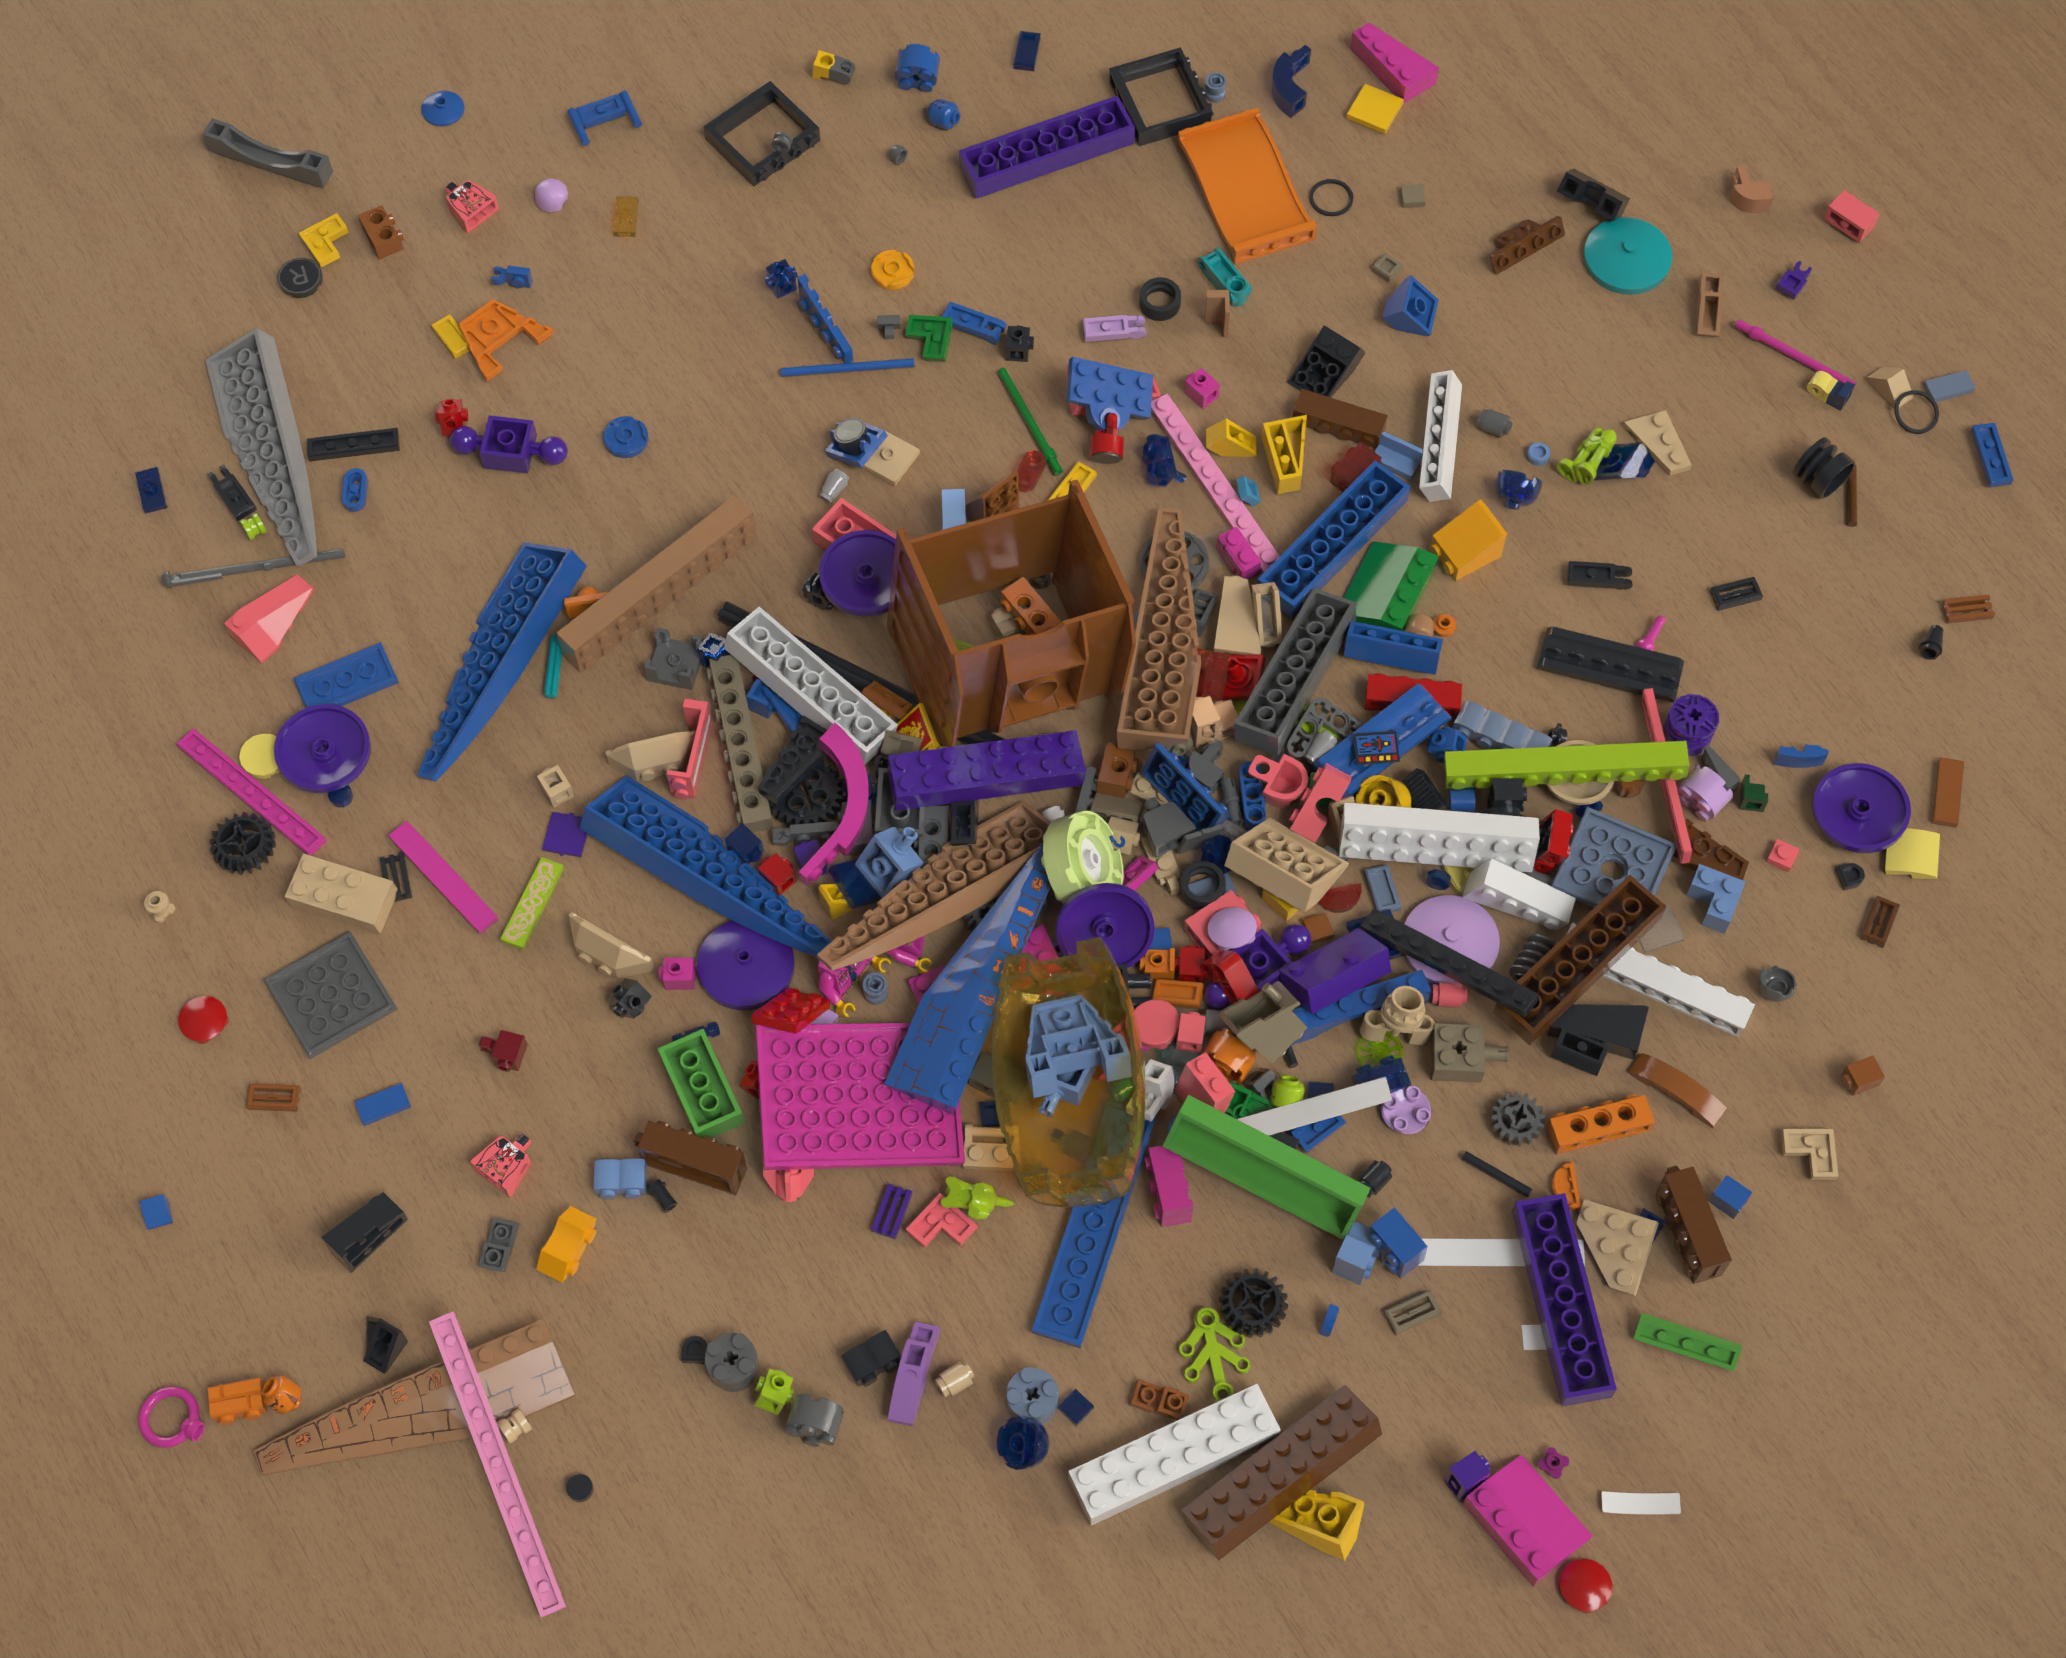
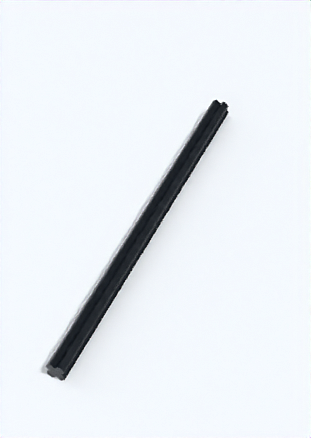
M727 601L724 607L720 609L718 616H720V621L735 627L751 613ZM791 633L854 688L863 692L866 686L876 681L913 705L912 709L919 704L914 693ZM988 730L957 738L967 744L1006 740L992 732H988Z

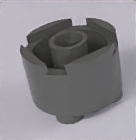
M726 1333L718 1336L708 1344L705 1354V1365L711 1381L716 1386L725 1391L737 1392L746 1389L752 1384L759 1371V1359L753 1343L744 1334ZM734 1359L735 1365L730 1366L729 1361Z
M810 1394L795 1395L784 1433L792 1437L804 1438V1443L813 1447H819L820 1443L833 1446L842 1422L843 1407L823 1397H820L818 1401L811 1400L812 1395Z

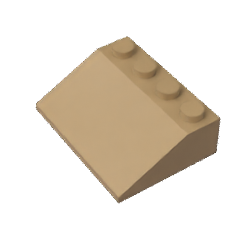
M1270 817L1231 843L1225 866L1233 870L1235 874L1247 878L1254 885L1264 888L1275 897L1283 899L1295 909L1306 912L1319 902L1349 865L1347 861Z

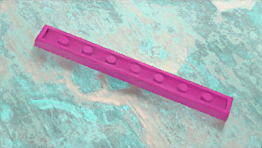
M194 728L176 743L181 751L260 817L262 816L266 822L305 854L312 856L327 842L322 834Z

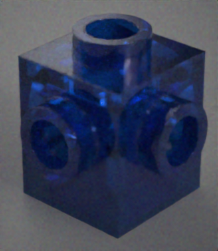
M786 259L774 262L766 267L767 277L764 278L769 290L772 289L777 299L797 290V271L793 265L790 266Z
M1220 834L1207 839L1201 849L1203 854L1200 861L1216 864L1224 874L1231 871V869L1225 866V862L1233 841L1229 837Z

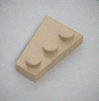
M1666 410L1624 422V429L1627 432L1630 431L1637 438L1636 441L1641 446L1644 445L1652 454L1651 457L1669 476L1691 469L1692 464Z

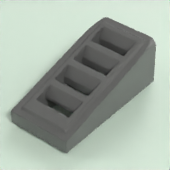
M1197 588L1193 595L1197 634L1198 637H1201L1219 595ZM1198 599L1208 602L1209 604L1198 601Z
M1707 746L1701 757L1704 766L1716 772L1726 782L1723 785L1726 791L1731 789L1733 793L1737 790L1740 778L1711 747Z

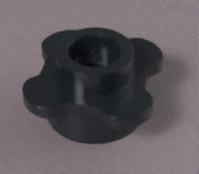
M1557 723L1556 727L1551 728L1548 732V736L1552 738L1550 747L1558 746L1567 740V730L1562 728L1561 723Z

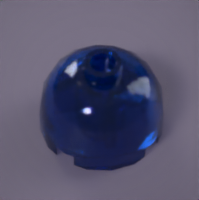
M1502 470V473L1498 471L1495 490L1500 500L1506 503L1507 508L1519 510L1520 506L1526 507L1538 498L1543 483L1534 476L1532 480H1529L1526 474L1522 472Z
M1026 1416L1008 1419L1005 1426L1000 1427L996 1442L999 1456H1003L1007 1462L1005 1464L1015 1470L1030 1469L1037 1466L1044 1460L1049 1451L1050 1441L1046 1428L1038 1420Z

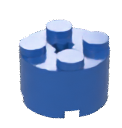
M920 44L906 45V49H899L895 68V79L899 83V87L903 90L919 88L924 92H931L933 86L937 83L940 63L939 54L936 51L935 54L930 52V47Z

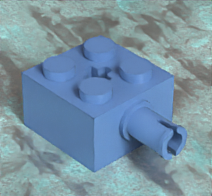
M895 827L875 834L855 863L882 898L903 880L908 881L912 877V872L920 868L924 863L911 848L912 843L918 837L917 832L911 837L915 831L911 827L904 828L902 834Z
M1097 1066L1057 1075L1058 1093L1046 1095L1038 1108V1112L1044 1115L1047 1111L1046 1116L1052 1117L1060 1099L1079 1106Z

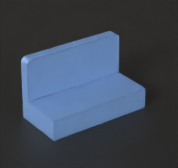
M1382 432L1379 445L1373 453L1370 462L1377 461L1390 472L1411 481L1421 465L1423 449L1389 433Z

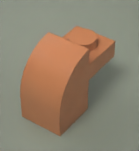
M1746 165L1737 166L1735 174L1731 178L1733 189L1730 201L1739 210L1747 213L1769 211L1773 196L1768 181L1751 183Z

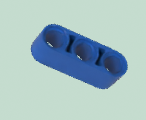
M1250 761L1241 765L1238 777L1239 794L1242 802L1241 810L1244 819L1243 825L1247 832L1266 820L1262 781L1244 776L1248 774L1249 767L1252 764ZM1257 765L1256 771L1261 774L1260 767ZM1253 795L1257 799L1251 800L1247 796ZM1251 817H1257V818H1259L1260 820H1259V821H1253V820H1251L1250 818H1251Z

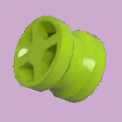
M257 513L252 514L251 518L247 520H240V524L250 541L254 540L259 534L264 535L267 533Z

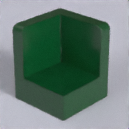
M1745 774L1740 784L1739 809L1764 812L1768 803V793H1765V785L1750 783V775Z

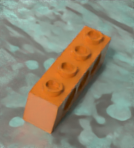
M1024 577L1001 591L1000 605L1007 614L1010 613L1014 618L1016 626L1020 630H1024L1028 635L1046 632L1061 623L1060 619ZM1025 605V606H1028L1029 608H1027V609H1021L1020 606ZM1035 622H1040V623H1042L1043 625H1041V626H1036V625H1034L1033 623H1035Z
M1634 1094L1623 1098L1619 1102L1614 1103L1612 1100L1601 1103L1599 1107L1590 1109L1589 1106L1577 1109L1575 1113L1566 1115L1565 1112L1555 1114L1549 1120L1547 1130L1557 1155L1651 1131L1655 1120L1646 1095L1637 1097ZM1618 1114H1626L1629 1117V1120L1621 1119L1618 1116ZM1594 1120H1603L1605 1122V1126L1597 1125ZM1577 1125L1582 1131L1575 1132L1570 1126Z

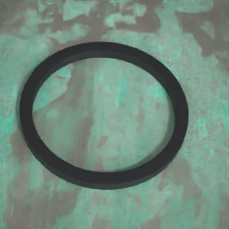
M1322 180L1311 189L1310 203L1322 215L1339 216L1351 208L1353 192L1346 183L1340 180ZM1330 183L1344 187L1350 196L1349 204L1337 212H1328L1320 209L1313 200V194L1318 187Z
M1911 390L1902 394L1896 401L1894 407L1895 417L1899 425L1906 431L1914 434H1923L1930 431L1937 424L1939 409L1937 403L1929 394L1919 390ZM1916 394L1925 397L1932 404L1935 417L1930 427L1916 430L1910 428L1902 421L1899 415V404L1904 397Z

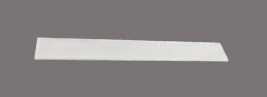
M1383 1077L1237 1120L1269 1136L1392 1101L1387 1079Z
M1422 1239L1428 1247L1424 1261L1418 1265L1525 1266L1519 1239ZM1578 1240L1585 1266L1584 1241ZM1383 1248L1381 1250V1264L1385 1265L1384 1262L1386 1261L1384 1258L1386 1252Z

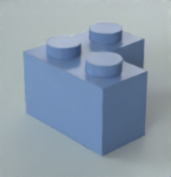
M1699 864L1686 896L1709 905L1702 922L1703 926L1725 934L1746 881Z
M1354 1221L1349 1234L1346 1235L1337 1254L1332 1273L1358 1285H1361L1363 1278L1369 1279L1376 1257H1379L1382 1247H1376L1369 1237L1371 1235L1369 1233L1370 1227Z

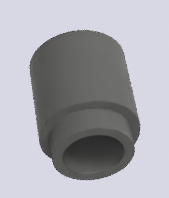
M1483 409L1477 422V426L1481 427V430L1501 438L1504 434H1509L1513 424L1510 421V416L1492 409Z

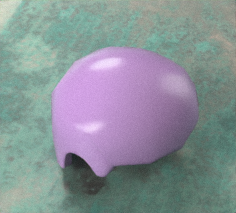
M547 178L542 180L535 189L536 205L543 211H559L562 209L563 203L568 200L567 186L558 179Z

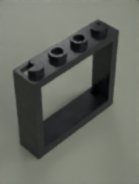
M1181 47L1109 68L1110 86L1115 96L1119 97L1135 127V139L1139 146L1176 136L1179 131L1185 128H1192L1205 122H1211V117L1214 115L1212 104L1206 100L1204 88L1198 84L1197 73L1192 71L1189 57L1184 55ZM1177 68L1198 112L1146 127L1125 83Z
M771 81L703 126L705 140L753 186H756L763 180L765 181L776 171L783 169L786 164L793 159L799 158L802 153L814 147L820 141L819 127ZM775 102L804 131L793 138L789 152L781 153L774 151L752 166L723 136Z

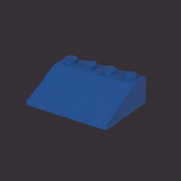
M1159 742L1156 743L1140 773L1168 802L1172 801L1195 825L1196 832L1219 824L1221 826L1225 825L1230 817L1227 808L1222 803H1218L1210 790L1195 779L1194 773L1179 762L1174 752L1169 751Z

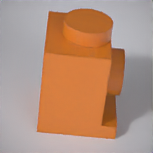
M1170 948V950L1149 949L1145 956L1140 959V971H1144V974L1150 973V980H1174L1175 948Z

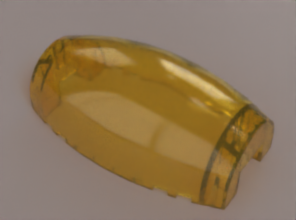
M1101 937L1076 942L1077 954L1045 961H1039L1030 952L1006 957L998 986L1001 990L999 1002H996L995 1005L997 1015L996 1024L993 1025L991 1047L992 1081L996 1111L1001 1132L1005 1136L1008 1155L1012 1158L1015 1167L1014 1171L1026 1197L1033 1202L1046 1206H1089L1105 1203L1124 1196L1131 1190L1140 1157L1146 1106L1145 1061L1141 1035L1133 1003L1121 971L1106 942ZM1081 994L1098 1011V1016L1103 1021L1107 1020L1111 1024V1029L1116 1034L1120 1033L1124 1037L1130 1052L1132 1077L1107 1082L1102 1066H1097L1079 1106L1060 1099L1053 1112V1116L1047 1117V1111L1044 1115L1038 1112V1108L1045 1096L1033 1098L1027 1078L1026 1053L1028 1051L1032 1006Z

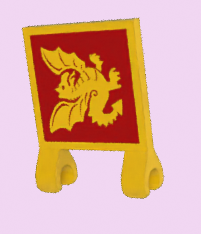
M919 703L897 723L896 732L922 738L919 751L942 748L937 742L923 703Z

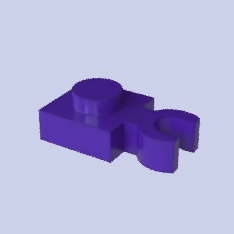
M1801 261L1795 264L1793 272L1789 269L1775 288L1794 300L1806 285V278L1809 277L1812 270L1810 266L1806 271L1800 270Z

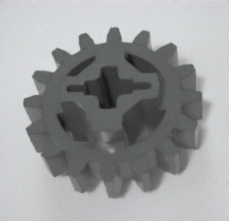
M1515 1091L1512 1098L1506 1093L1504 1101L1498 1098L1496 1106H1493L1491 1111L1493 1116L1490 1118V1123L1495 1124L1492 1131H1500L1498 1139L1501 1140L1506 1137L1508 1138V1145L1512 1141H1516L1517 1146L1520 1147L1523 1140L1529 1145L1531 1144L1532 1137L1534 1139L1539 1138V1131H1543L1545 1126L1542 1122L1545 1121L1546 1115L1540 1114L1543 1106H1535L1536 1098L1531 1101L1528 1100V1093H1525L1523 1097H1519L1518 1091ZM1520 1112V1122L1518 1121L1517 1126H1515V1117Z

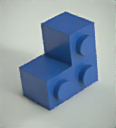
M1395 1207L1371 1225L1369 1232L1371 1235L1369 1237L1376 1247H1382L1386 1252L1384 1258L1386 1262L1384 1264L1393 1275L1396 1273L1401 1279L1424 1261L1428 1246Z

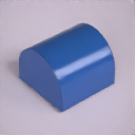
M1473 788L1449 789V811L1474 813L1475 793Z

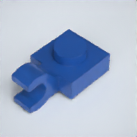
M508 265L507 269L496 266L494 267V273L500 276H491V281L494 285H502L505 282H509L510 286L517 288H531L533 282L530 268Z

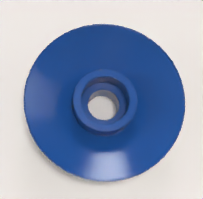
M437 91L430 94L423 101L421 111L428 123L435 126H448L457 122L462 117L464 103L462 98L454 92Z

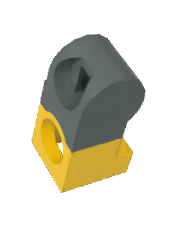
M819 50L813 64L812 78L821 80V77L835 80L839 84H849L855 70V65L843 57Z

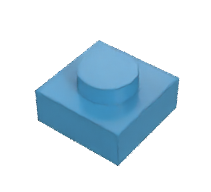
M1245 476L1236 479L1239 498L1252 506L1259 504L1261 501L1257 483Z

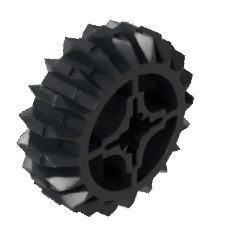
M243 812L242 816L238 817L234 813L231 820L225 817V824L217 823L218 831H212L213 838L210 839V852L214 856V861L220 865L221 869H228L231 874L236 870L240 875H243L245 870L252 874V868L256 867L261 870L260 864L262 862L268 864L269 862L267 856H274L272 849L276 847L274 840L276 836L272 831L271 825L266 823L262 816L258 818L254 813L248 816L247 813ZM242 837H243L244 842H245V843L243 844L244 849H242V846H241V844L243 843ZM229 854L241 855L242 857L230 856Z
M1247 1268L1244 1269L1243 1277L1236 1272L1234 1274L1235 1280L1228 1278L1226 1281L1228 1287H1222L1221 1293L1223 1295L1219 1296V1302L1223 1304L1220 1306L1219 1311L1220 1313H1226L1223 1316V1321L1228 1322L1232 1320L1229 1328L1233 1330L1238 1326V1334L1242 1335L1244 1330L1248 1331L1249 1338H1252L1254 1331H1257L1260 1338L1263 1337V1329L1271 1334L1273 1332L1272 1326L1280 1327V1320L1285 1319L1286 1314L1284 1311L1288 1309V1304L1283 1302L1287 1300L1288 1296L1286 1293H1281L1284 1289L1283 1284L1275 1286L1277 1277L1274 1276L1270 1280L1267 1279L1269 1274L1267 1271L1263 1273V1276L1258 1275L1259 1270L1257 1268L1254 1269L1253 1275H1250ZM1251 1286L1261 1287L1264 1290L1255 1291ZM1241 1290L1243 1301L1239 1303L1237 1308H1234L1232 1298L1237 1291ZM1272 1298L1274 1310L1266 1317L1263 1306L1268 1302V1299ZM1249 1299L1252 1300V1302H1257V1301H1258V1305H1257V1306H1255L1254 1304H1250V1305H1249ZM1245 1315H1251V1316H1253L1256 1320H1248V1319L1244 1318L1243 1316H1245Z

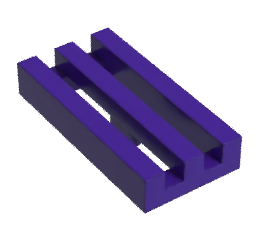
M888 1183L872 1226V1232L896 1239L913 1194L911 1190L906 1191L902 1187L898 1186L897 1188L893 1184ZM895 1193L885 1223L881 1229L879 1226L891 1194ZM900 1196H904L905 1198L903 1200L892 1232L888 1231V1228L890 1226Z

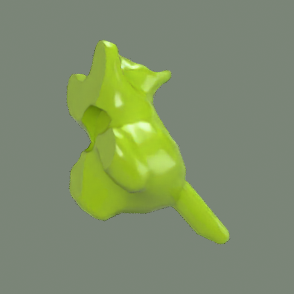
M952 1176L946 1178L948 1186L945 1193L947 1197L943 1198L940 1202L945 1208L969 1210L968 1215L978 1220L987 1218L995 1206L1011 1207L1014 1205L1012 1200L997 1196L996 1189L990 1184L984 1182L970 1184Z

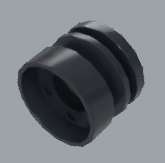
M1827 437L1819 439L1808 448L1793 470L1795 476L1802 477L1803 483L1813 480L1811 489L1822 499L1835 492L1849 477L1856 465L1855 461L1844 452L1835 456L1838 448L1835 444L1830 445L1831 441Z

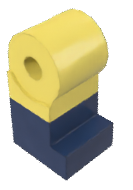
M1817 371L1808 383L1807 390L1819 400L1841 411L1851 397L1855 384L1849 381L1843 383L1832 378L1827 372Z

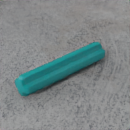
M556 634L550 637L544 695L548 699H555L558 693L562 651Z

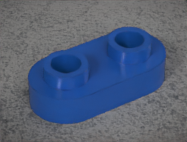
M354 468L347 471L344 475L342 502L344 507L350 512L360 511L366 505L368 478L362 469Z

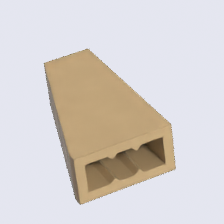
M1225 576L1213 660H1218L1219 655H1260L1261 647L1248 579L1241 578L1240 576Z

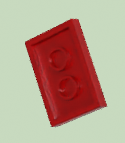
M787 988L752 1014V1023L797 1034L830 1009V999L823 998L820 994H807L800 992L796 988Z

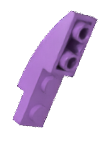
M919 1322L914 1323L910 1338L906 1340L889 1408V1422L908 1426L914 1425L927 1384L926 1376L940 1335L939 1326Z

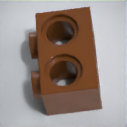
M381 205L358 215L362 229L379 260L403 250L401 241L404 238L399 227L394 228L395 221L391 212L386 213Z

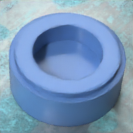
M1537 442L1530 445L1527 459L1531 464L1542 466L1549 461L1550 449L1546 444Z

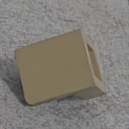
M886 730L881 753L895 755L917 752L920 750L922 738Z

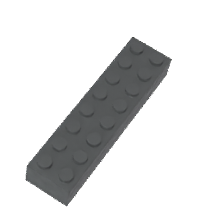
M1313 588L1234 723L1235 741L1276 756L1280 754L1346 639L1350 622L1356 621V602Z

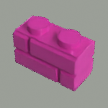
M1238 527L1218 537L1216 549L1235 576L1249 580L1260 573L1262 562Z

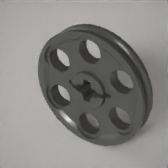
M1184 531L1185 540L1191 544L1186 549L1189 574L1193 577L1191 587L1194 590L1204 581L1207 575L1209 556L1202 541L1195 535ZM1153 536L1145 543L1140 554V571L1144 580L1147 572L1145 562L1149 560ZM1200 557L1204 562L1201 565H1194L1191 559Z

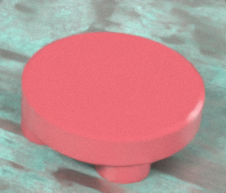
M1146 1001L1140 1004L1131 1015L1130 1027L1132 1035L1143 1046L1162 1050L1167 1048L1178 1035L1180 1024L1178 1012L1166 1001Z

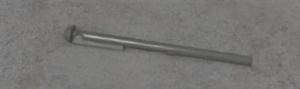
M344 548L317 552V557L307 563L344 558ZM284 557L173 575L170 574V571H166L161 577V582L165 587L172 588L173 586L223 579L222 576L258 570L269 571L274 568L296 564L292 557Z

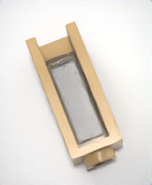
M1275 582L1251 585L1260 646L1271 648L1276 646V644H1281L1280 597Z

